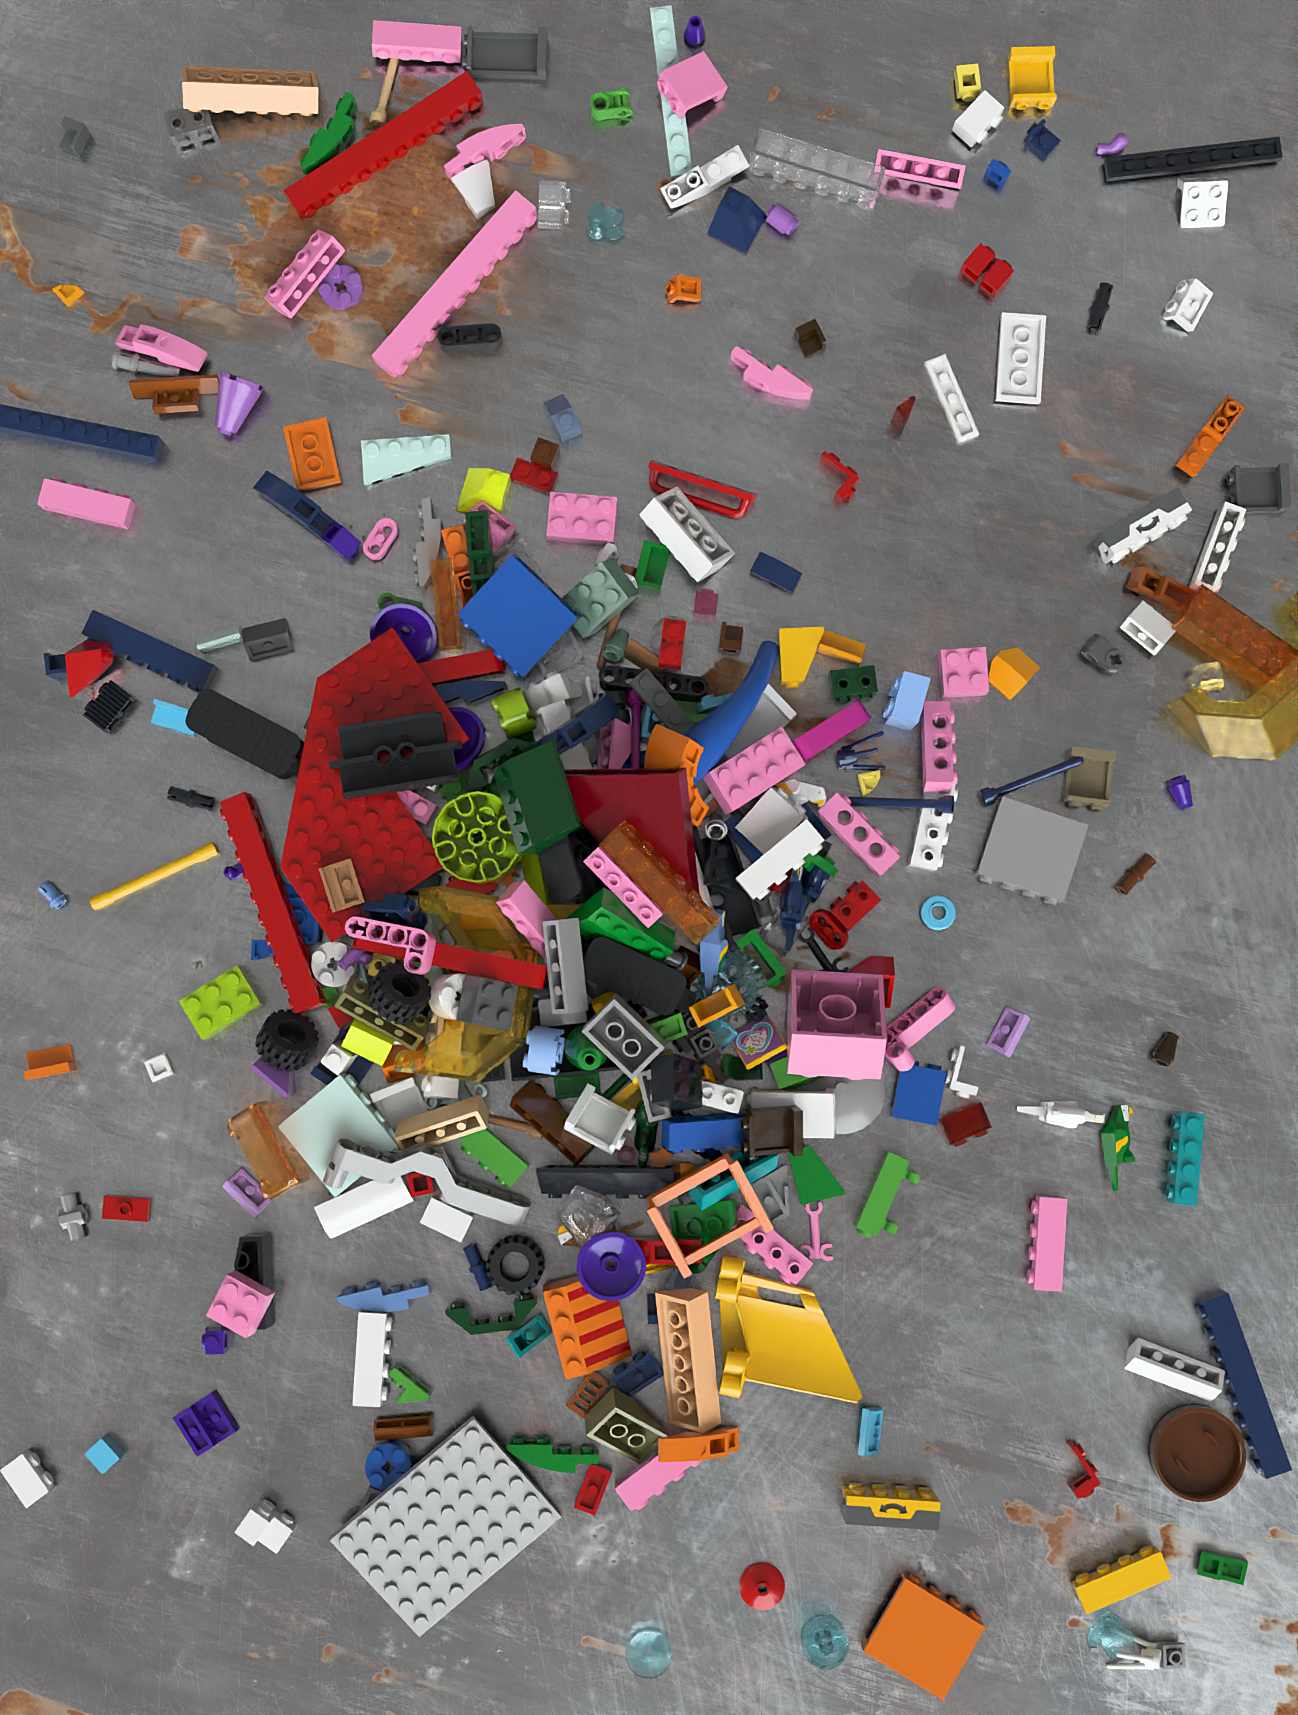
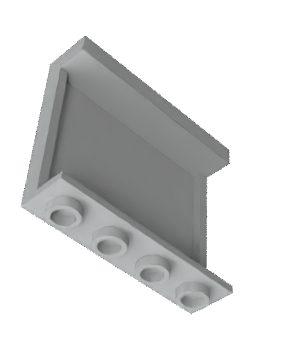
M1002 796L998 800L997 812L978 870L975 871L974 875L980 876L979 880L985 883L992 884V881L1001 883L1000 887L1006 890L1013 891L1014 888L1022 890V895L1035 898V895L1043 897V902L1051 905H1056L1057 902H1064L1088 825Z

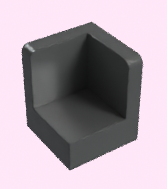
M64 116L61 125L66 132L59 147L80 157L90 132L85 124Z

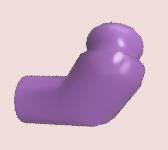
M1118 133L1110 144L1098 143L1096 154L1118 155L1127 146L1128 139L1126 135Z
M352 948L337 964L346 971L352 963L368 965L372 961V955L368 951Z

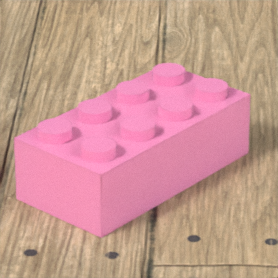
M781 726L709 771L703 777V780L726 815L806 764Z

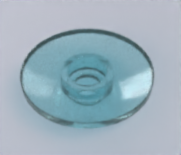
M642 1631L629 1641L626 1649V1661L631 1671L637 1676L652 1679L659 1677L669 1668L672 1660V1649L670 1643L662 1634L656 1631ZM650 1648L653 1650V1654L646 1655L645 1650Z

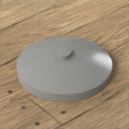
M883 1071L881 1079L864 1078L852 1080L847 1077L824 1076V1078L795 1089V1091H825L826 1088H835V1134H849L868 1126L880 1113L886 1097V1081Z

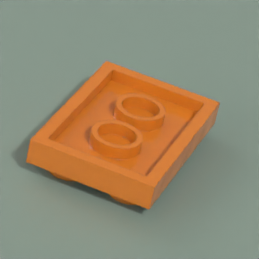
M327 417L283 426L298 491L303 492L342 483Z

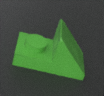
M396 1364L389 1373L392 1377L390 1380L397 1387L401 1388L403 1386L405 1388V1391L395 1404L425 1401L431 1396L432 1392L400 1365Z

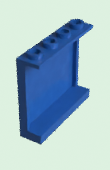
M517 554L511 555L458 613L461 617L460 622L466 628H472L477 633L476 637L485 645L488 643L494 649L492 651L493 654L500 660L504 659L510 665L509 669L516 676L521 675L522 677L529 673L531 668L581 617Z

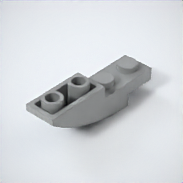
M430 497L421 498L422 505H418L419 518H423L424 526L420 527V537L425 542H416V549H413V561L418 565V571H414L415 585H419L421 591L427 590L436 573L443 545L441 533L443 522L441 518L434 519L433 502Z

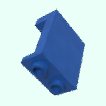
M915 1061L911 1069L899 1071L890 1116L937 1126L947 1072L941 1071L942 1066L928 1064V1067L925 1068L920 1067L919 1062Z

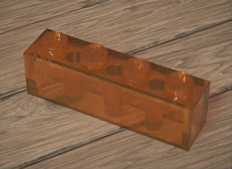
M453 558L430 559L429 567L438 649L440 651L461 649L462 641Z

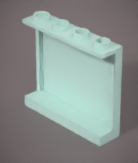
M345 1072L335 1078L278 1126L322 1182L328 1165L332 1162L331 1158L339 1139H349L388 1153L398 1146L394 1139L396 1129L388 1126L385 1122L386 1117L378 1109L375 1110L370 1104L372 1103L371 1098L365 1092H361L356 1086L358 1083L350 1074L347 1075ZM348 1172L342 1188L335 1189L326 1184L325 1186L336 1197L361 1176Z

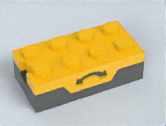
M851 1482L849 1486L843 1485L841 1514L845 1524L939 1531L941 1502L935 1492L927 1487L909 1490L907 1486L897 1485L895 1489L886 1488L882 1484H872V1487H863L861 1483Z

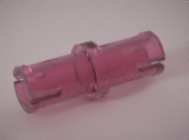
M624 1145L618 1150L617 1158L621 1163H631L635 1158V1151L631 1146ZM628 1151L630 1156L624 1158L622 1153Z

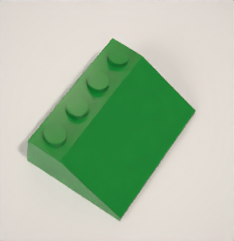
M605 887L566 918H579L580 937L590 944L597 937H605L659 963L674 952L675 931L657 920L647 928L613 892Z

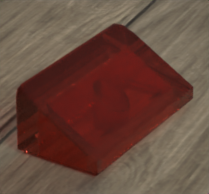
M915 396L908 398L894 412L891 422L900 433L903 432L916 399Z

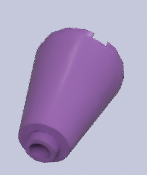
M221 371L215 426L219 427L218 432L231 436L232 432L237 433L264 387Z

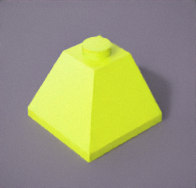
M469 468L456 511L469 512L475 504L483 500L502 514L511 484L510 474L489 468Z

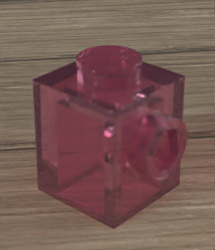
M701 589V592L696 591L693 618L715 621L718 594L714 593V590Z

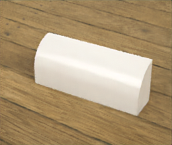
M404 1175L395 1178L391 1184L371 1180L314 1208L324 1230L330 1238H334L411 1203L415 1199L411 1197L408 1183Z

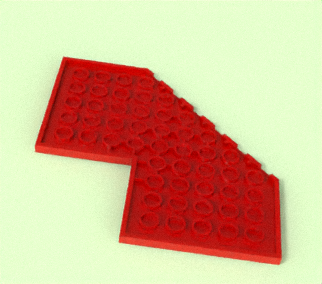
M393 627L319 676L316 680L280 868L332 943L346 934L345 924L349 918L361 917L368 919L370 916L362 909L364 903L333 913L319 868L351 858L365 901H384L386 894H405L443 868L436 856L435 849L396 792L350 800L343 797L339 769H329L328 762L343 759L338 728L350 724L354 725L436 711L442 714L446 743L461 741L463 745L470 740ZM409 747L401 751V757L404 759H409L413 756V749ZM382 751L378 755V761L381 763L388 762L391 757L390 753Z

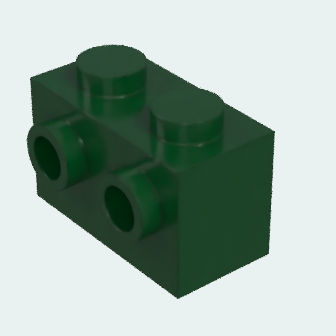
M874 665L831 670L828 673L831 700H837V703L850 702V698L859 697L860 700L872 699L873 695H876L878 692Z

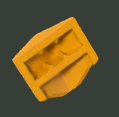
M1018 647L1001 650L991 661L988 682L1007 699L1011 700L1040 667Z

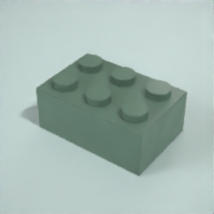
M612 558L600 562L562 599L581 616L573 625L580 635L585 638L596 634L639 596L640 593L616 560Z

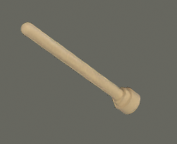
M390 58L378 106L371 112L369 123L375 127L380 128L387 123L388 117L385 110L399 58Z

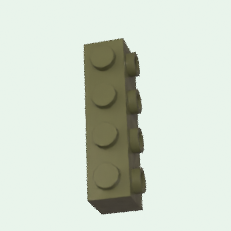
M351 975L334 1007L415 1051L423 1040L431 1019L419 1014L414 1021H410L408 1024L401 1022L398 1025L394 1021L387 1022L386 1018L383 1016L380 1018L378 1012L373 1011L371 1008L373 1004L369 1003V995H367V991L370 988L369 985Z

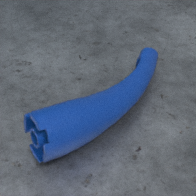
M762 642L749 672L730 697L705 719L683 734V736L692 739L704 748L698 762L696 777H693L694 785L716 766L756 708L768 685L778 657L779 646L775 642Z

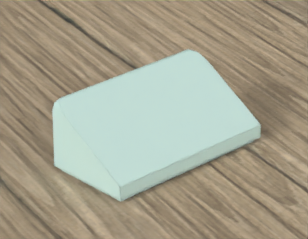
M236 625L198 637L197 649L202 653L242 642L243 633L241 626Z

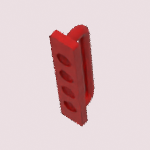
M651 460L648 468L651 469L649 476L650 487L658 494L671 490V488L658 483L659 474L662 472L742 498L740 507L733 509L682 492L693 505L732 518H739L746 514L750 502H754L757 495L756 493Z

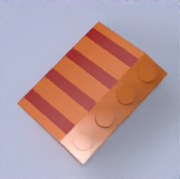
M578 1276L543 1284V1295L566 1380L592 1373L632 1356L619 1301H604L590 1295L582 1286Z

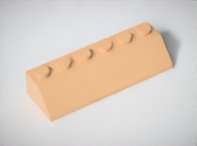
M181 66L183 109H188L192 112L207 109L216 113L223 112L224 110H233L235 113L255 111L258 114H267L268 112H277L281 115L300 113L304 116H311L313 113L318 114V83L315 71Z
M693 1288L658 1291L655 1293L669 1423L704 1433L721 1423L708 1292Z

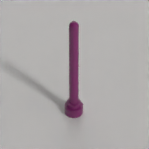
M632 690L627 693L628 705L632 709L631 768H640L641 708L644 701Z

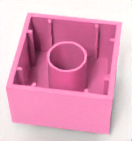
M791 969L787 1003V1074H801L805 1077H847L852 1080L864 1078L881 1079L887 1042L883 975Z

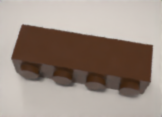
M529 1080L512 1096L510 1107L575 1166L595 1148L593 1144L564 1129L565 1122L570 1113L562 1108L561 1103L557 1099L547 1095L545 1089L540 1084H535L532 1080Z

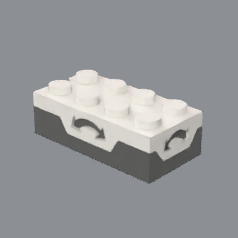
M1177 487L1101 531L1092 541V544L1105 564L1110 561L1115 564L1125 558V555L1130 553V550L1134 553L1144 547V544L1149 542V539L1153 542L1169 529L1171 531L1180 526L1182 522L1188 519L1186 515L1192 509Z

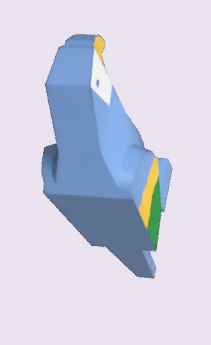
M716 909L712 912L709 929L706 934L701 936L700 968L701 972L705 975L707 995L712 994L714 975L717 976L720 969L727 964L725 954L728 941L725 939L724 931L725 910Z

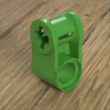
M622 88L595 93L590 99L591 117L597 121L613 118H626L632 115L633 111L629 106L628 100L629 90ZM601 104L604 106V108L598 109L595 107V105Z

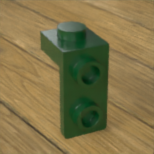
M729 1053L724 1054V1059L721 1060V1071L725 1077L735 1081L763 1079L762 1063L747 1070L740 1057Z

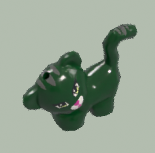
M642 1099L638 1103L634 1118L637 1119L634 1146L639 1151L638 1165L645 1167L648 1161V1154L655 1148L659 1120L648 1121Z

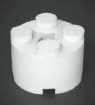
M335 941L321 945L312 955L311 968L315 978L323 985L329 987H343L351 975L356 977L360 969L359 963H352L346 971L339 966L338 970L331 967L334 959L339 961L352 947Z
M443 974L432 982L431 999L428 1002L430 1008L437 1016L456 1020L464 978L468 974Z

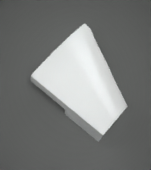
M487 159L470 166L451 178L477 220L496 208L490 166Z

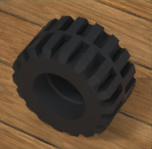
M400 961L389 962L381 968L370 983V988L367 991V995H369L368 1001L373 1004L371 1008L373 1011L378 1012L380 1018L383 1016L387 1022L394 1021L398 1025L401 1022L408 1024L418 1017L431 999V986L428 985L430 982L424 975L407 971L404 962L403 964Z
M283 1009L278 1010L277 1013L274 1011L267 1017L256 1037L255 1046L258 1048V1055L263 1056L261 1059L264 1062L267 1061L269 1063L268 1066L272 1068L275 1066L279 1071H283V1069H286L287 1072H292L293 1069L299 1070L307 1064L319 1042L317 1037L319 1034L318 1030L314 1029L315 1024L309 1022L307 1016L303 1017L301 1013H294L290 1009H287L286 1012ZM283 1038L288 1039V1040L291 1041L292 1043H289V1042L285 1041Z
M507 1236L499 1240L487 1257V1277L490 1278V1283L493 1286L495 1285L498 1291L506 1292V1295L515 1294L517 1296L521 1295V1293L529 1292L538 1284L544 1271L545 1261L541 1248L539 1249L535 1241L532 1242L526 1236ZM519 1252L527 1258L529 1268L523 1277L513 1278L504 1272L502 1260L508 1253Z

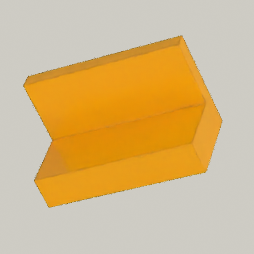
M824 630L817 652L859 667L866 644Z

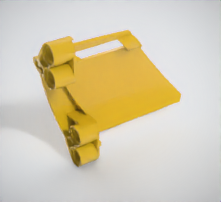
M723 1255L715 1291V1299H720L723 1362L719 1394L742 1399L743 1384L747 1380L858 1403L863 1395L814 1292L745 1273L743 1269L746 1260ZM759 1286L798 1294L805 1308L763 1300L759 1296L757 1288Z

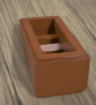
M598 1371L587 1374L566 1404V1407L585 1419V1415L594 1407L610 1384V1379ZM592 1378L601 1384V1387H596L589 1380ZM585 1386H588L589 1388L594 1390L596 1394L593 1395L587 1390H585ZM580 1393L590 1398V1403L579 1396ZM575 1400L586 1406V1409L582 1410L575 1405Z

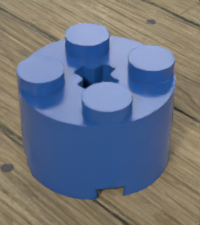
M398 1439L382 1440L368 1455L365 1463L366 1476L371 1486L382 1491L387 1489L414 1466L413 1452L404 1442ZM387 1461H390L391 1465H394L392 1469H390L388 1465H385Z

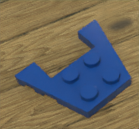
M283 881L306 946L319 943L321 926L295 888ZM252 940L251 960H259L274 955L272 947H269L266 940Z

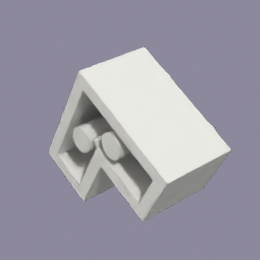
M259 1498L234 1533L252 1546L259 1541L277 1554L296 1527V1524L293 1523L294 1520L289 1515L276 1511L275 1506L270 1501Z

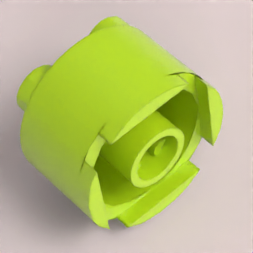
M520 687L491 699L507 739L537 729Z

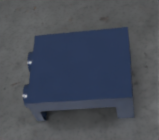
M350 1027L347 1030L341 1028L333 1043L340 1040L344 1041ZM358 1055L345 1073L354 1077L358 1083L356 1085L358 1088L375 1062ZM321 1062L310 1073L326 1085L339 1076Z

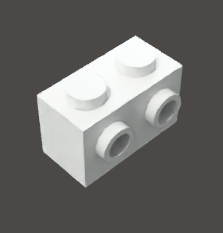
M984 90L955 121L952 131L972 148L976 142L980 144L988 135L987 131L991 127L995 128L1002 121L1003 117L1001 115L1004 107Z
M1144 601L1137 606L1120 627L1154 656L1178 629Z
M439 1194L438 1197L433 1196L420 1223L462 1242L475 1215L471 1214L470 1211L443 1202Z
M30 1449L0 1470L26 1508L55 1487L52 1475L48 1471H44L40 1465L39 1457L36 1453L31 1452Z

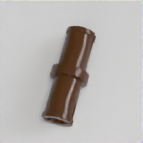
M1145 853L1134 867L1131 866L1127 870L1128 873L1116 884V888L1122 894L1127 895L1138 881L1142 882L1144 875L1156 864V860L1148 853Z

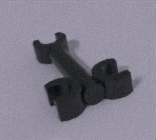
M807 928L810 932L808 939L803 938L800 933L797 935L801 942L807 943L824 968V970L818 971L843 973L848 971V967L842 970L837 968V963L842 960L841 957L834 959L832 964L814 939L815 932L813 928Z

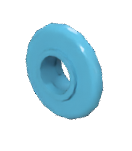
M933 895L923 902L920 915L927 927L933 930H943L953 923L956 917V909L954 903L948 897ZM941 906L944 909L943 918L936 919L932 916L933 907Z

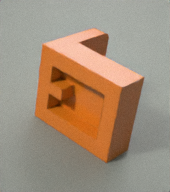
M678 274L666 284L665 291L668 302L673 303L677 299L691 302L700 301L701 278Z

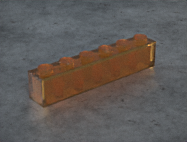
M625 820L599 844L696 945L720 923L721 919L718 917L717 912L709 907L702 900L700 894L693 891L686 884L685 879L674 872L667 860L660 857L653 850L652 845L648 841L643 840L638 835L634 826L628 824Z

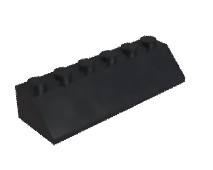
M544 1165L536 1168L541 1194H548V1198H562V1194H571V1198H584V1194H593L595 1199L607 1198V1195H615L616 1199H628L629 1195H638V1199H646L648 1196L681 1179L680 1165H667L665 1168L651 1167V1165H646L645 1167H640L639 1165Z

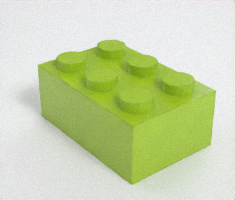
M242 965L234 966L179 1000L202 1040L211 1038L265 1004Z

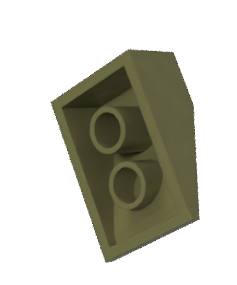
M614 1387L585 1415L586 1436L638 1464L643 1462L658 1447V1438L669 1436L668 1432L634 1399Z

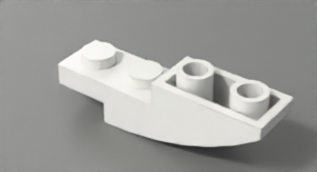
M739 145L704 166L700 168L696 166L660 189L672 209L698 199L732 181L731 177L748 168L749 164Z

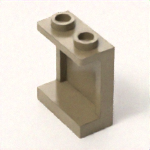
M1070 747L1067 753V760L1083 757L1084 762L1082 765L1065 771L1062 802H1068L1070 807H1082V804L1091 805V809L1104 810V807L1111 805L1109 797L1113 762L1117 758V751Z

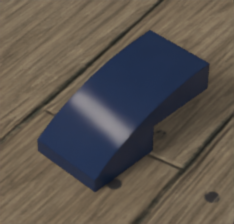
M759 552L750 570L754 575L766 582L775 584L788 593H793L802 575L801 572L763 552Z

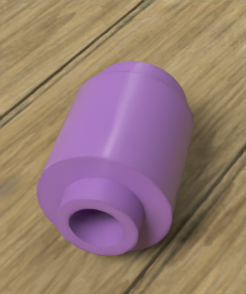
M780 203L776 206L774 204L771 205L766 212L768 217L766 222L782 234L791 235L799 223L796 215Z

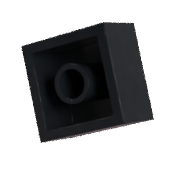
M675 1053L655 1057L651 1061L652 1104L679 1112L701 1108L703 1098L701 1062Z

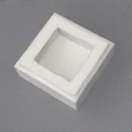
M166 1052L144 1061L152 1082L175 1073Z

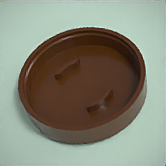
M1187 1405L1169 1412L1158 1423L1150 1441V1459L1157 1477L1174 1494L1193 1502H1209L1228 1494L1240 1481L1246 1465V1448L1238 1428L1223 1414L1207 1406Z

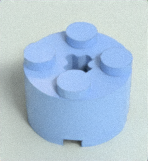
M535 1026L532 1031H528L526 1044L529 1045L528 1054L525 1053L523 1067L528 1068L530 1072L557 1076L559 1069L555 1068L557 1063H562L565 1038L560 1037V1035L565 1033L564 1030Z

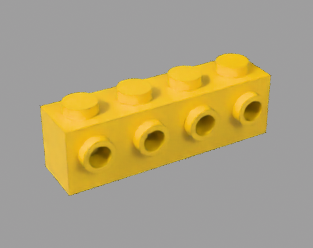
M1145 1546L1135 1555H1124L1114 1564H1103L1097 1568V1571L1090 1574L1082 1573L1071 1583L1082 1609L1086 1614H1089L1172 1577L1161 1551L1156 1546Z

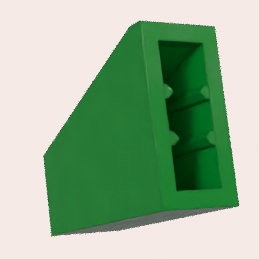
M803 1142V1156H793L791 1153H788L801 1205L845 1195L843 1187L810 1145H805Z

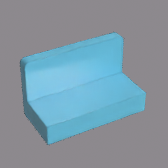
M153 699L152 703L156 707L151 719L152 724L192 736L196 735L195 732L187 727L185 722L189 709Z

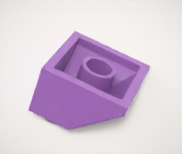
M263 1056L250 1067L282 1096L290 1097L296 1093L294 1069L292 1072H287L286 1069L279 1071L275 1066L273 1068L268 1066L269 1063L261 1059Z

